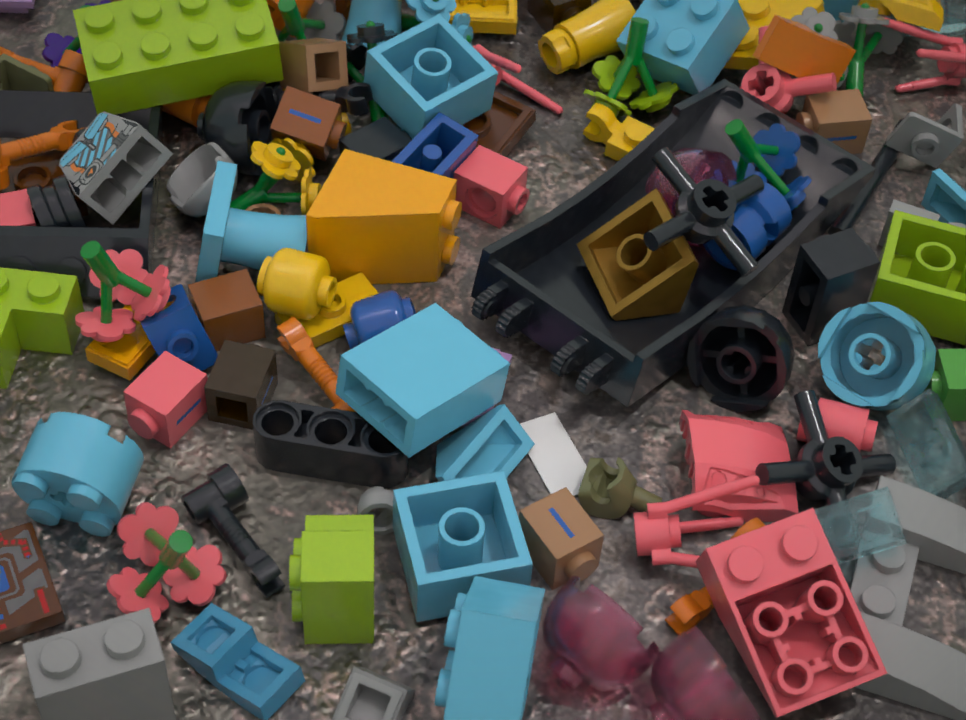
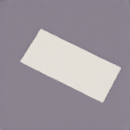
M556 413L520 423L535 443L529 450L528 455L550 494L567 487L573 496L578 495L587 466Z

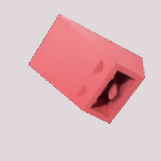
M813 508L708 547L696 560L698 570L721 622L776 718L888 674Z

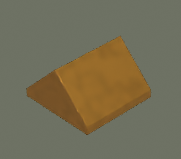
M657 188L576 244L610 316L616 321L679 313L699 266L684 235L656 251L650 250L645 245L643 239L645 232L674 217L662 193Z

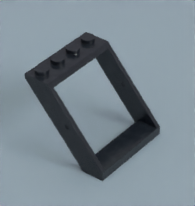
M0 90V138H25L49 132L52 127L70 120H77V129L88 127L97 116L91 92ZM163 105L116 114L139 123L163 144ZM161 168L143 188L139 228L0 226V267L74 275L78 277L81 297H100L101 288L95 287L89 279L91 268L80 254L84 244L89 241H97L105 251L113 249L120 254L125 249L137 250L143 257L142 268L147 270L148 273H152Z

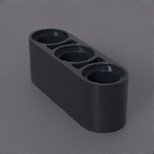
M273 400L261 405L253 415L256 457L258 462L267 469L367 487L381 486L384 489L398 486L405 480L408 474L409 458L357 412L284 400Z

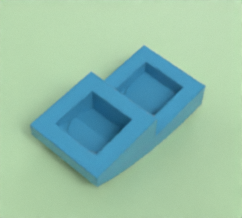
M210 603L170 642L173 650L200 675L234 702L261 720H268L305 682L299 665L258 642L251 625L213 603Z

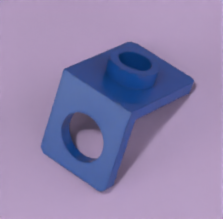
M178 284L171 288L170 297L167 303L174 302L159 313H155L151 317L146 316L141 321V325L158 356L167 351L203 371L215 364L218 353L196 315L182 284Z

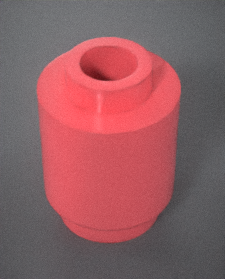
M820 397L818 405L829 439L832 437H843L851 441L859 452L861 450L871 452L878 421L868 419L870 409ZM800 420L796 440L807 443Z

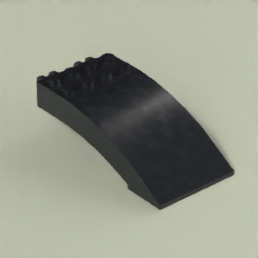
M724 79L674 105L672 113L644 140L576 195L547 214L483 248L471 297L475 299L471 312L475 317L483 321L484 319L487 320L488 317L497 315L500 318L497 319L498 322L495 324V329L503 337H511L512 334L520 331L533 342L554 355L550 363L551 371L558 376L563 377V375L576 370L580 375L575 386L585 395L601 388L611 397L628 407L687 365L686 359L689 342L705 320L726 307L742 305L755 307L794 268L800 245L815 240L828 230L873 177L876 168ZM734 119L742 120L753 138L758 131L769 130L775 123L784 125L786 131L797 133L801 140L800 148L795 153L798 160L797 165L793 169H785L780 179L785 185L790 184L799 176H809L812 181L803 190L806 194L805 199L798 208L791 210L792 220L790 226L773 243L766 246V249L755 259L759 267L743 278L737 270L726 268L718 263L707 252L703 244H694L687 241L699 266L680 312L614 320L610 316L576 244L656 188L662 193L673 216L675 215V205L679 194L652 161V157L661 149L668 147L694 182L698 184L702 180L712 179V175L717 172V166L720 161L729 159L738 163L740 154L725 132V127L730 121ZM754 165V167H755V170H754V171H759V172H761V171Z

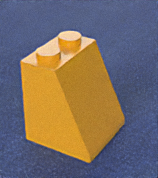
M344 149L306 214L308 253L325 257L330 266V275L336 277L337 282L360 272L366 276L371 284L437 282L445 265H453L460 246V237L454 235V230L458 225L462 211V202L456 201L457 179Z

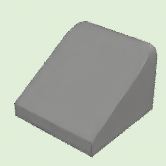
M353 667L332 720H401L416 690L369 669Z

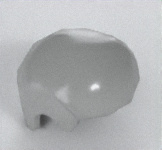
M211 142L202 145L189 154L177 166L167 181L166 188L172 195L170 197L171 202L187 216L203 217L207 215L217 161L234 164L233 160L216 143ZM238 170L236 171L233 193L237 188Z

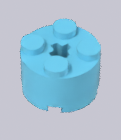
M867 302L838 312L825 326L818 343V358H820L822 376L828 388L840 399L872 410H898L908 405L926 389L935 368L936 347L924 326L906 312L883 302ZM873 348L880 350L883 356H885V360L881 365L874 364V361L868 357L869 352Z
M71 412L51 413L47 422L44 423L42 418L37 422L12 477V487L17 495L29 504L26 514L34 521L48 526H55L59 523L60 519L79 523V526L84 531L92 535L108 537L122 517L143 465L144 455L142 450L127 435L123 444L108 436L107 434L111 426L98 419Z

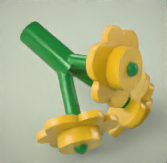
M288 137L284 140L275 138L268 145L260 141L253 142L250 159L255 164L261 166L263 173L254 187L231 201L230 207L246 210L248 207L259 203H301V213L306 215L322 188L320 183L313 182L316 172L312 167L314 161L310 151L303 144L294 142ZM283 177L290 181L297 180L301 182L302 192L267 193Z

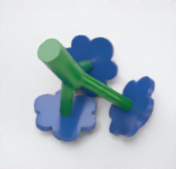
M734 119L730 121L725 127V132L740 154L738 163L729 159L720 161L717 166V172L712 175V179L721 181L730 187L756 174L764 182L768 180L785 197L791 210L798 208L806 197L803 190L811 183L812 179L809 176H799L790 184L785 185L780 177L784 174L785 169H793L797 165L798 160L795 153L799 150L801 144L799 135L793 131H786L784 125L775 123L769 130L758 131L753 138L742 120ZM754 165H755L761 172H759V171H754V170H755Z

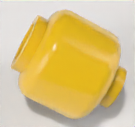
M281 248L273 257L267 256L260 267L257 278V292L263 296L264 303L270 311L300 319H313L323 306L330 307L337 291V278L330 275V266L325 257L292 248Z

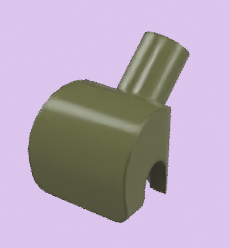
M591 457L589 459L579 488L578 497L582 508L590 515L602 519H616L622 517L629 507L640 512H646L647 503L662 502L661 497L637 486V480L621 458L618 457L616 461L619 469L610 467L603 458Z

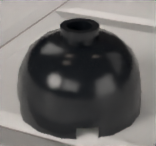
M238 81L221 87L209 99L204 112H201L198 116L197 134L199 139L203 140L204 145L211 142L218 144L233 160L234 164H238V174L261 176L263 173L261 166L255 164L250 159L252 154L251 146L255 141H260L267 145L271 143L270 126L279 106L274 89L272 87H265L267 82Z
M742 305L726 307L705 320L689 342L686 361L690 377L697 388L702 384L707 392L715 395L710 399L719 407L736 412L760 410L781 393L790 380L795 352L791 336L779 319L766 310Z

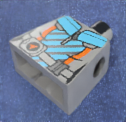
M104 111L98 114L87 128L79 130L74 135L72 146L60 159L59 166L75 195L111 224H114L173 153L139 123Z

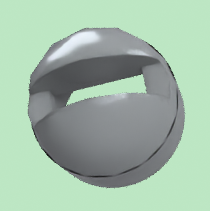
M374 486L366 490L361 495L357 505V515L374 514V535H385L393 532V491L385 490L381 486ZM376 508L375 513L370 512L372 509Z

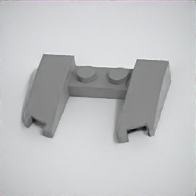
M880 475L870 502L849 589L888 674L858 685L855 688L954 720H966V654L902 626L917 560L966 574V509L920 488Z

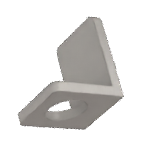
M954 103L937 122L916 112L908 113L886 138V145L937 168L964 140L962 106Z

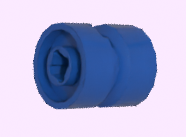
M764 181V190L761 193L736 206L734 223L731 227L732 231L754 259L790 226L792 220L791 209L785 197L775 187ZM714 240L703 244L707 252L718 263L726 268L737 270Z

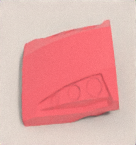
M682 410L679 426L680 431H683L682 437L686 440L684 455L689 465L688 477L692 480L691 494L755 475L756 467L760 463L791 461L788 444L781 426L770 422H755L737 417L696 415L688 410ZM758 484L740 492L693 506L692 510H696L700 514L711 518H719L726 515L742 517L744 522H748L756 517L762 522H777L799 513L796 484Z

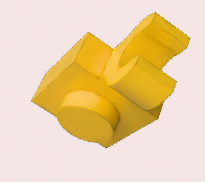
M595 103L586 113V118L592 121L583 130V135L594 142L606 144L604 155L619 161L655 128L630 116H627L620 123L610 108L603 104Z

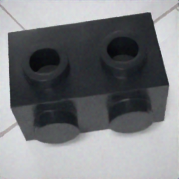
M853 228L831 235L824 234L813 241L800 245L782 313L808 347L819 343L825 326L838 312L848 307L867 303L880 261L877 259L874 250L864 243Z

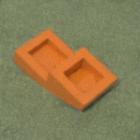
M774 15L753 56L798 78L834 73L838 84L856 50L844 42L818 34L804 24Z

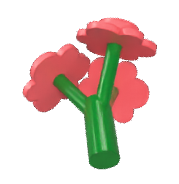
M89 241L82 246L80 254L91 268L89 279L95 287L101 288V306L95 307L93 312L85 311L75 316V324L81 328L83 336L108 343L120 340L123 334H130L136 330V323L133 321V313L130 310L121 308L112 310V302L116 300L124 305H131V309L135 311L134 319L139 322L143 321L146 316L151 317L155 313H159L164 308L171 293L170 281L167 279L168 267L159 265L152 274L142 268L143 257L135 249H125L119 254L113 249L105 251L97 241Z
M143 502L137 506L135 514H129L120 519L117 524V534L125 541L122 546L123 554L132 560L140 558L145 565L154 567L149 573H141L140 575L135 569L124 567L119 574L112 575L106 583L108 591L116 598L117 606L121 612L129 614L150 608L154 624L160 619L161 613L165 612L169 607L167 598L161 594L162 585L159 580L162 576L164 582L171 587L170 596L175 602L184 603L189 600L195 606H204L211 602L215 595V587L222 585L227 577L225 569L220 566L222 563L221 551L214 545H205L198 550L192 546L193 539L187 531L175 530L179 523V516L176 510L170 506L156 508L149 502Z

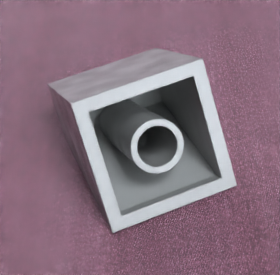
M150 608L22 644L34 697L42 720H176L165 659Z

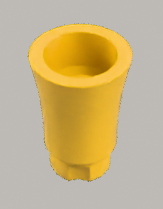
M598 0L590 7L555 25L553 30L542 35V38L538 40L540 56L552 73L560 74L571 68L578 69L594 60L619 52L621 49L616 40L636 11L629 0Z

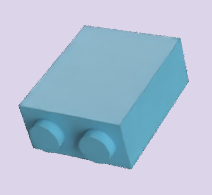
M434 303L341 354L335 394L410 458L502 400L510 363L498 351L488 346L466 328L461 321L451 316L437 303Z

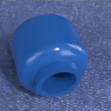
M387 290L354 302L350 309L352 322L343 324L350 349L416 314L411 298L406 297L402 299L396 291Z

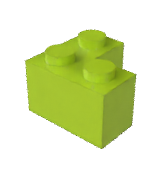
M0 267V388H8L22 349L73 355L81 328L75 324V316L78 313L84 312L77 276Z
M374 514L305 515V531H302V538H294L293 555H290L289 559L292 622H303L304 644L374 643Z

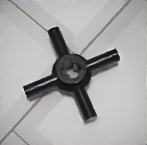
M668 147L658 151L652 157V161L679 196L676 200V213L674 217L645 232L643 236L645 245L650 250L656 251L683 235L687 241L694 244H705L710 240H714L743 278L751 274L759 267V264L732 231L731 227L734 223L736 206L764 190V183L761 177L753 174L730 187L715 179H705L696 184Z
M814 390L802 391L794 395V400L807 443L801 448L795 461L760 463L756 467L755 475L759 477L760 485L795 483L797 491L805 498L812 501L825 500L840 550L855 548L861 545V540L847 495L852 492L856 481L860 477L893 474L896 469L895 458L891 454L861 456L857 447L848 439L843 437H832L829 439Z

